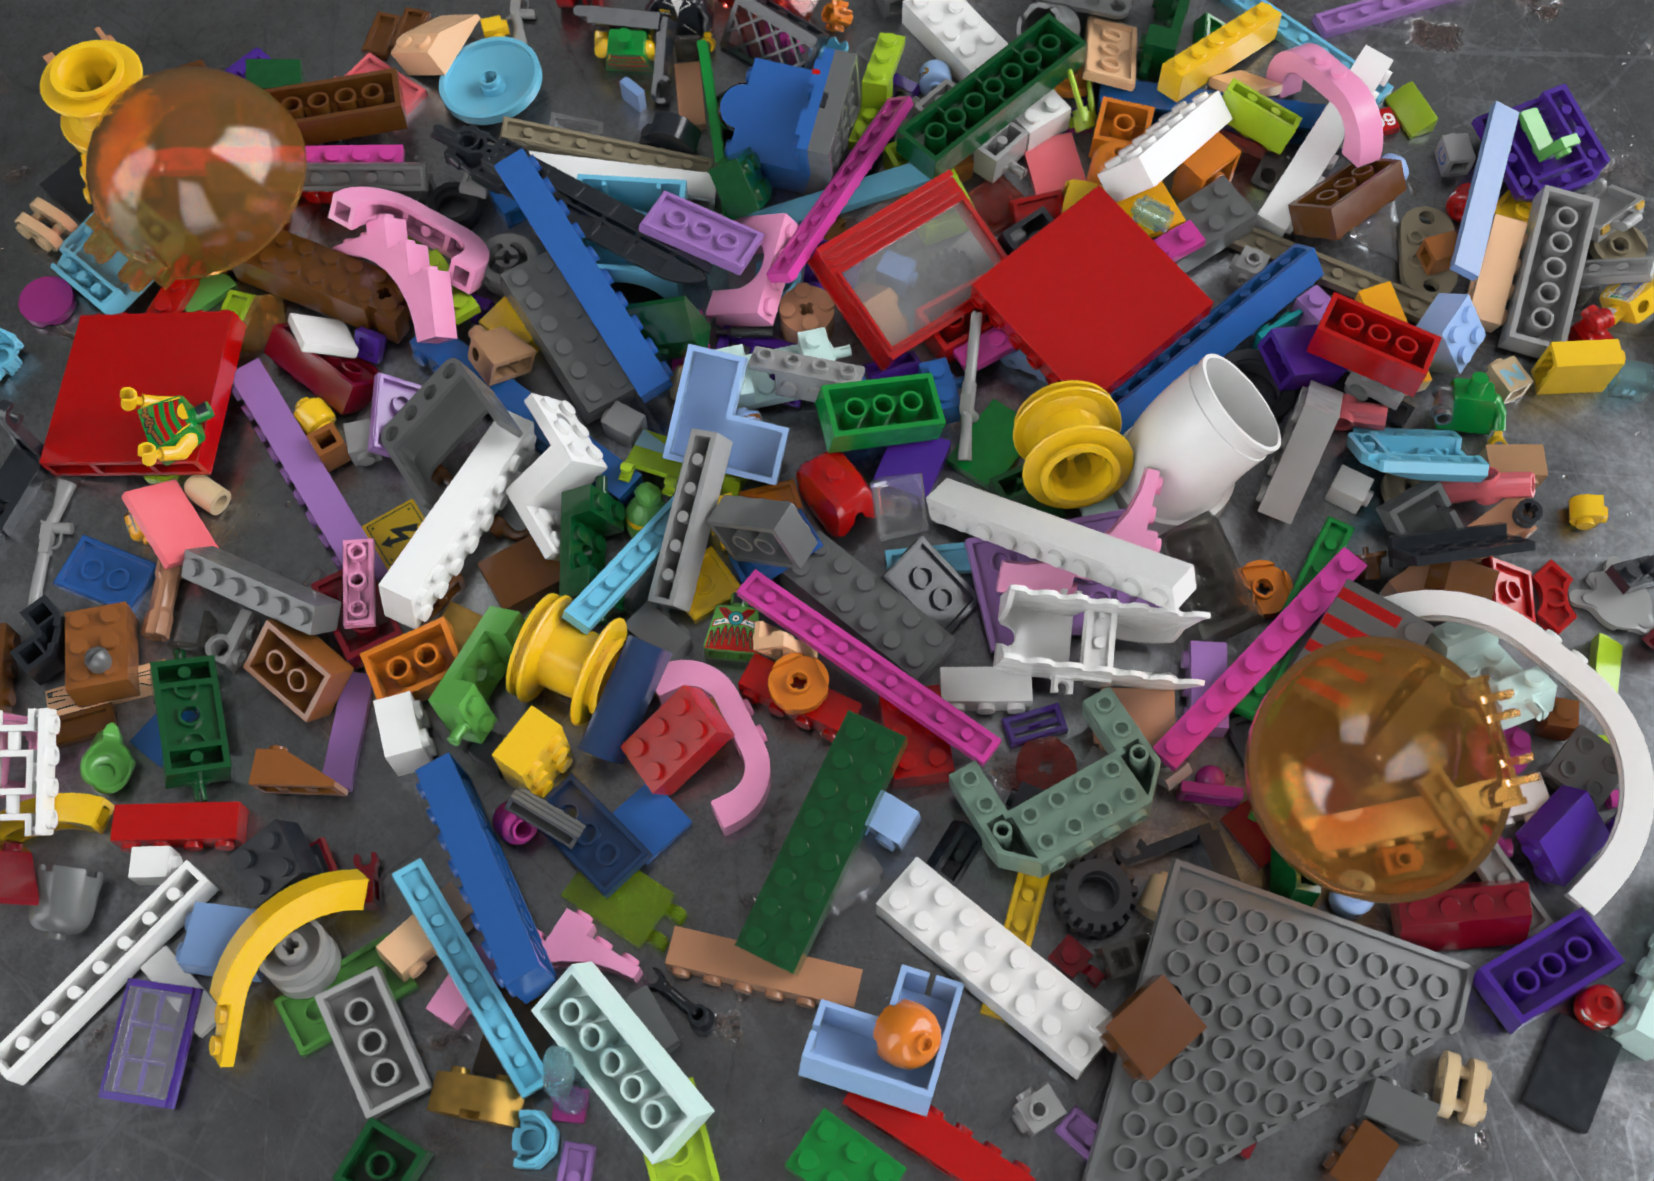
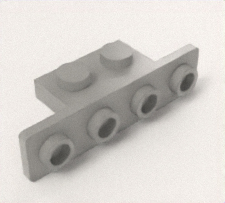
M759 346L754 348L748 362L750 370L775 374L776 395L814 403L821 385L862 381L865 374L864 366Z

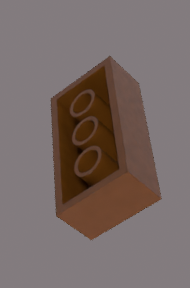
M1381 158L1361 167L1355 166L1352 162L1343 166L1288 204L1294 234L1304 235L1308 238H1328L1331 241L1343 238L1345 233L1361 225L1362 221L1378 213L1380 208L1387 203L1395 201L1397 196L1407 190L1402 160Z

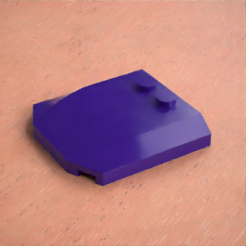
M1565 83L1543 91L1535 99L1511 107L1519 113L1536 107L1553 142L1577 133L1581 143L1571 148V154L1559 160H1556V157L1539 162L1537 156L1532 151V145L1526 133L1521 128V122L1518 118L1503 177L1515 201L1533 202V198L1545 185L1571 192L1589 186L1611 160ZM1489 112L1475 117L1471 122L1481 142Z

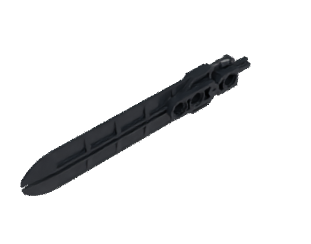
M435 124L433 126V132L430 134L431 138L448 146L444 151L445 162L448 165H452L458 170H464L471 176V180L496 194H504L515 200L494 165L523 148L527 156H530L528 149L507 138H500L499 140L491 137L490 133L478 129L475 125L469 127L463 125L456 133L442 125ZM488 142H492L495 145H488ZM536 158L542 168L538 171L542 179L548 177L556 190L552 194L557 202L561 199L571 213L567 216L571 225L577 222L585 235L584 238L647 272L670 282L682 284L703 282L706 276L693 268L710 275L712 271L710 262L639 232V224L646 215Z

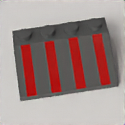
M1347 579L1284 676L1282 682L1357 729L1368 732L1435 627L1408 610Z

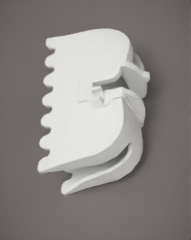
M1011 584L1008 590L1000 596L998 620L1001 625L1012 630L1014 642L1009 646L1003 643L995 644L993 667L996 670L1050 679V693H1058V684H1065V695L1073 694L1074 681H1083V686L1099 689L1110 686L1180 690L1205 686V680L1178 679L1172 673L1141 672L1113 668L1115 639L1150 644L1174 643L1185 629L1202 620L1210 619L1211 613L1200 611L1182 612L1179 609L1175 612L1165 607H1149V604L1120 603L1119 600L1111 598L1092 599L1087 595H1083L1082 591H1076L1074 594L1067 595L1068 589L1065 588L1061 589L1059 594L1055 590H1030L1026 586ZM1084 612L1080 663L1069 662L1073 616Z

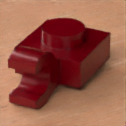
M371 852L372 859L368 865H362V857L359 854H355L353 859L356 869L369 879L364 907L368 911L381 910L380 878L378 877L380 858L376 852Z
M1070 934L1048 956L1047 960L1071 981L1079 975L1089 986L1096 989L1105 977L1098 968L1088 963L1092 959L1093 954Z

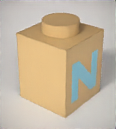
M1514 355L1505 360L1498 358L1487 366L1488 371L1486 374L1489 376V382L1495 385V393L1501 395L1504 404L1523 396L1533 383L1531 377Z

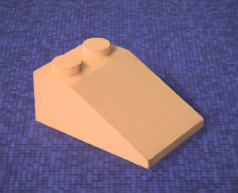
M478 14L439 16L403 33L397 39L391 54L408 76L446 75L480 17Z

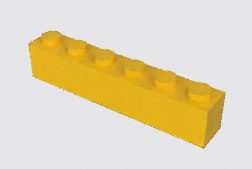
M1264 2L1255 5L1163 63L1157 90L1175 102L1185 98L1208 83L1211 76L1222 74L1275 40L1282 13Z

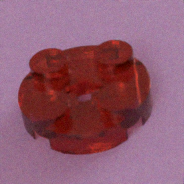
M1055 736L1039 737L1030 740L1021 748L1016 758L1015 775L1018 783L1021 784L1024 781L1043 790H1047L1077 773V762L1073 752ZM1041 761L1050 762L1053 765L1051 774L1038 770L1041 766Z

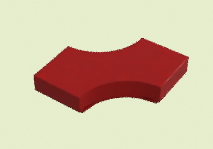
M1552 559L1532 576V585L1536 589L1539 598V606L1535 618L1536 622L1545 631L1549 629L1559 635L1577 618V614L1573 611L1568 601V588L1574 579Z

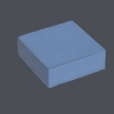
M629 77L620 81L622 99L641 113L647 108L645 91Z

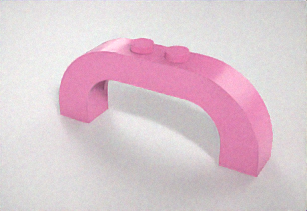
M1305 43L1282 51L1271 60L1266 79L1283 84L1281 94L1276 95L1279 99L1300 92L1304 79L1339 111L1345 131L1342 154L1357 167L1381 159L1383 148L1381 115L1371 91L1356 74L1324 48L1313 43Z
M350 187L333 193L328 218L353 230L377 219V215L393 214L394 218L406 220L408 236L432 249L437 248L441 254L451 259L448 271L450 272L451 285L468 294L473 293L482 285L490 254L483 240L471 230L420 202L393 191L374 187Z
M670 661L655 691L660 705L662 706L683 685L700 688L708 699L714 698L723 719L735 734L731 739L745 766L743 778L731 792L710 801L712 811L726 837L748 825L760 813L766 803L771 786L770 759L764 744L767 741V736L760 724L755 726L751 718L754 715V711L748 699L742 700L736 687L724 673L711 665L699 661Z

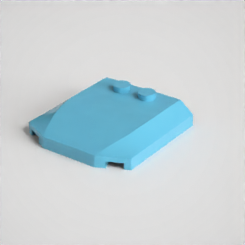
M129 191L123 193L125 198L115 203H112L110 200L102 203L63 241L59 248L63 254L57 265L54 263L51 265V268L105 315L124 312L182 254L185 236L178 229Z
M1354 427L1353 432H1350L1347 436L1346 446L1360 463L1381 472L1422 481L1481 483L1488 476L1490 465L1479 455L1467 456L1461 450L1462 438L1454 430L1385 428L1384 431Z

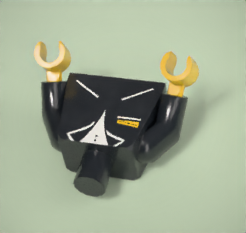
M650 0L647 3L645 11L661 12L678 23L676 35L702 38L704 34L703 39L710 43L711 52L716 49V41L711 38V34L714 33V12L706 0ZM648 35L653 41V35Z

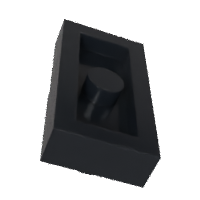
M1647 555L1613 564L1605 573L1623 595L1654 586V555Z

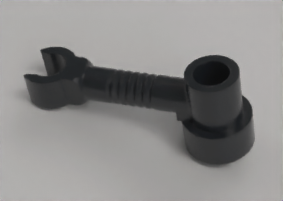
M652 967L659 976V979L653 984L643 979V983L647 984L650 991L659 992L684 1012L689 1018L691 1028L697 1035L708 1036L712 1034L717 1027V1018L714 1013L701 1004L692 1003L669 984L660 969Z

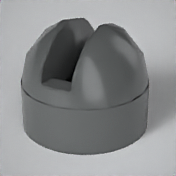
M91 647L84 654V663L92 673L99 674L111 667L112 657L102 647Z

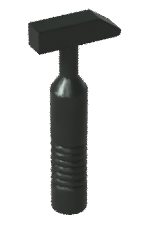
M713 317L709 323L711 325L710 344H717V335H728L731 338H773V327H730L727 330H716V317Z

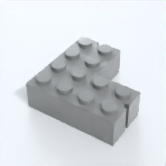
M1313 380L1310 381L1308 388L1302 386L1296 399L1294 411L1290 413L1284 427L1279 447L1282 449V452L1275 451L1267 472L1271 477L1270 479L1264 477L1256 497V501L1260 502L1258 512L1288 524L1292 523L1339 420L1344 392Z

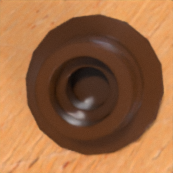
M1363 547V554L1355 556L1368 566L1355 581L1381 579V558L1387 556V551L1369 553L1368 547Z

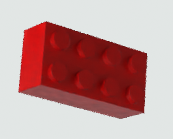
M1334 292L1306 351L1414 397L1428 373L1442 337Z

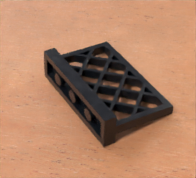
M735 0L719 45L752 65L754 64L755 57L752 56L749 45L758 42L762 54L760 59L770 61V57L778 55L780 62L787 65L784 52L793 49L797 64L792 66L813 70L815 60L819 56L822 46L827 45L830 34L772 0ZM741 6L747 9L751 20L743 24L739 16ZM758 21H767L771 33L762 36ZM752 24L756 39L748 42L743 27ZM738 30L742 43L739 46L729 42L732 32ZM782 32L789 35L792 44L784 49L778 35ZM773 37L777 49L776 52L768 54L764 39ZM803 44L813 49L809 59L803 61L799 46Z
M1504 522L1387 537L1389 567L1392 568L1413 565L1423 566L1536 550L1535 541L1507 534V523Z

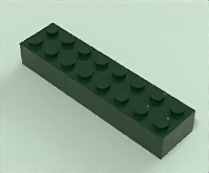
M1048 13L897 130L896 152L931 180L947 170L953 169L1068 78V69H1072L1074 73L1083 66L1087 42Z
M848 710L740 932L735 946L798 976L908 745L906 736Z

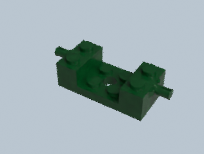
M1153 0L1152 8L1156 9L1154 20L1166 22L1167 25L1164 27L1150 23L1148 33H1142L1138 49L1143 51L1138 50L1136 66L1139 68L1136 78L1159 82L1162 64L1175 56L1191 0Z
M604 475L595 477L596 487L592 484H587L561 492L559 596H570L573 601L605 568V537L624 532V519L626 517L624 505L609 495L607 492L608 477ZM625 594L596 624L597 626L607 624L606 616L624 612Z
M176 649L172 652L173 660L150 662V682L161 743V761L165 789L192 787L194 802H200L199 793L201 794L202 802H208L205 785L228 781L231 776V760L214 655L186 658V650L180 649L181 659H179V652ZM192 710L197 712L200 717L197 721L189 723L184 721L181 715L186 711Z

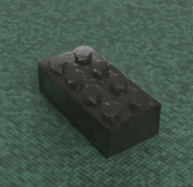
M1210 510L1158 536L1159 539H1162L1161 549L1164 555L1194 565L1196 589L1186 599V603L1190 612L1211 613L1210 619L1196 623L1204 641L1223 642L1266 621L1218 518Z

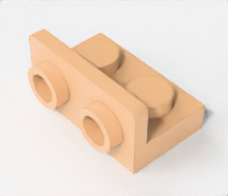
M764 621L755 622L753 650L775 660L796 652L804 653V656H810L811 658H818L817 651L800 639H794V636L788 632H784Z

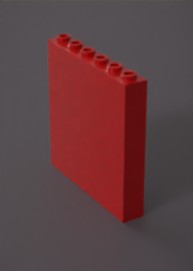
M1100 185L973 282L970 294L973 305L978 310L983 309L989 316L991 324L997 330L1001 329L1008 336V341L1014 349H1020L1027 356L1026 359L1029 365L1034 370L1039 369L1048 385L1069 380L1087 381L1100 386L1108 394L1112 393L1208 316L1214 303Z
M226 309L210 312L197 310L195 312L170 311L169 313L144 312L141 314L121 312L119 314L107 315L101 313L80 315L39 464L54 476L211 475L246 331L245 323L234 311ZM125 387L133 388L137 392V397H141L142 394L154 396L181 395L193 407L204 401L208 402L215 417L201 423L206 436L204 442L196 446L185 460H176L166 466L159 459H156L154 465H144L142 457L138 456V445L148 442L137 411L141 407L137 405L131 411L124 410L121 407L122 398H120V390Z

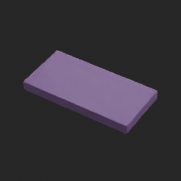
M665 190L639 224V232L739 276L764 239V233Z

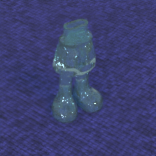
M551 1046L546 1051L543 1059L544 1090L550 1095L553 1104L561 1113L570 1116L578 1115L585 1108H588L590 1101L588 1094L583 1089L572 1085L586 1079L575 1067L574 1058L570 1051L562 1046Z

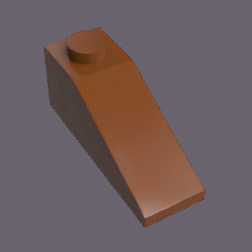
M270 745L269 749H256L248 784L262 793L348 795V789L289 753L286 747Z

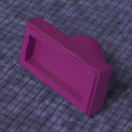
M1206 765L1196 772L1195 782L1184 780L1180 782L1176 789V800L1236 808L1244 798V788L1225 786L1226 779L1223 771L1217 766Z

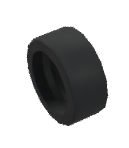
M447 182L436 187L430 193L427 201L428 207L439 213L440 208L448 201L460 199L469 202L470 207L464 214L449 219L472 230L478 224L481 217L478 197L459 193L461 182Z

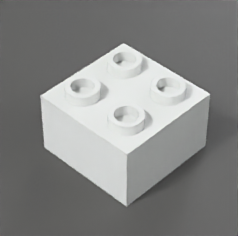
M410 691L373 701L384 756L396 774L403 776L413 773L416 769L433 761L432 756L437 755V750L433 738L429 737L427 728L431 727L427 710H423L421 701L415 700Z

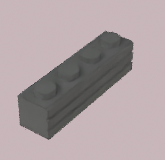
M520 785L512 793L504 808L570 849L574 847L586 827L579 820L572 818L561 809L554 807L546 800L539 798Z

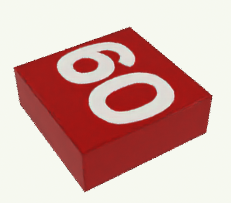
M1391 108L1379 109L1383 125V136L1398 133L1400 125Z

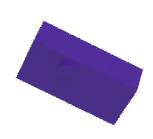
M1581 907L1480 967L1474 974L1472 984L1511 1035L1579 994L1582 990L1610 975L1625 960L1585 909Z

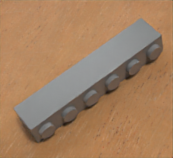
M691 429L647 600L663 607L690 612L711 530L707 520L717 506L733 441L717 432Z

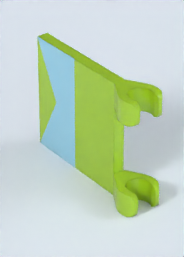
M643 429L628 457L620 465L621 473L618 480L629 483L636 468L664 477L665 487L662 490V494L673 497L683 463L663 458L667 436Z

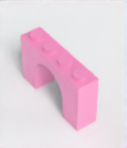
M786 213L745 216L734 220L764 233L763 242L755 253L764 254V259L758 274L747 285L738 289L712 291L705 315L711 320L713 317H716V324L721 328L724 325L730 327L773 326L785 283H771L766 273L800 226Z

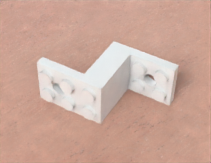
M531 393L524 402L551 446L505 492L545 559L560 561L561 492L592 484L595 481V477L601 475L608 467L602 459V452L593 445L589 438V431L579 422L575 416L576 411L569 402Z

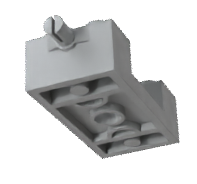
M946 78L923 99L914 96L912 98L914 103L912 118L956 84ZM1013 121L972 153L974 155L973 171L992 184L1001 175L1009 171L1023 179L1028 170L1016 162L1024 156L1029 132Z

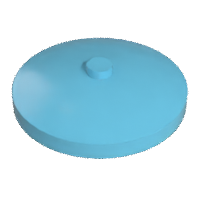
M510 37L484 38L463 47L446 75L440 76V96L447 110L455 118L474 125L499 123L503 121V116L510 118L516 116L535 99L542 84V68L535 52L526 43Z

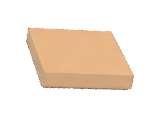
M1243 70L1211 76L1208 83L1210 88L1225 92L1231 80L1235 78L1266 97L1281 94L1283 84Z

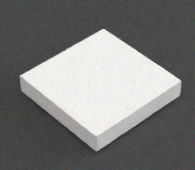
M294 313L289 314L287 322L302 352L348 358L357 357L359 349L345 322L337 319Z

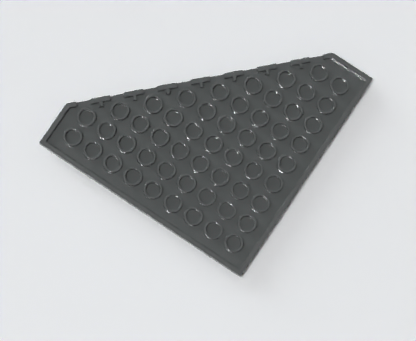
M1172 859L1135 991L1153 975L1164 974L1207 1028L1150 1081H1141L1138 1078L1132 1079L1122 1068L1121 1064L1124 1061L1117 1054L1082 1180L1190 1181L1212 1166L1223 1163L1241 1153V1150L1266 1139L1280 1131L1282 1127L1295 1120H1300L1318 1110L1325 1103L1345 1095L1359 1087L1361 1083L1372 1077L1379 1076L1397 1066V1063L1422 1052L1447 1035H1452L1461 1030L1476 966L1183 860Z

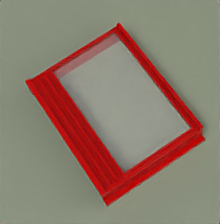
M950 169L816 248L812 258L806 262L881 372L889 368L896 358L977 309L970 299L972 283L1007 257L1001 245L953 178L954 174Z

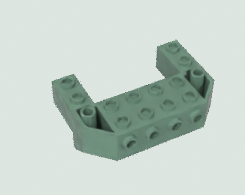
M1110 686L1083 700L1082 716L1109 755L1009 811L1006 809L976 760L948 775L952 793L981 837L982 848L997 867L1043 878L1150 817L1161 759Z

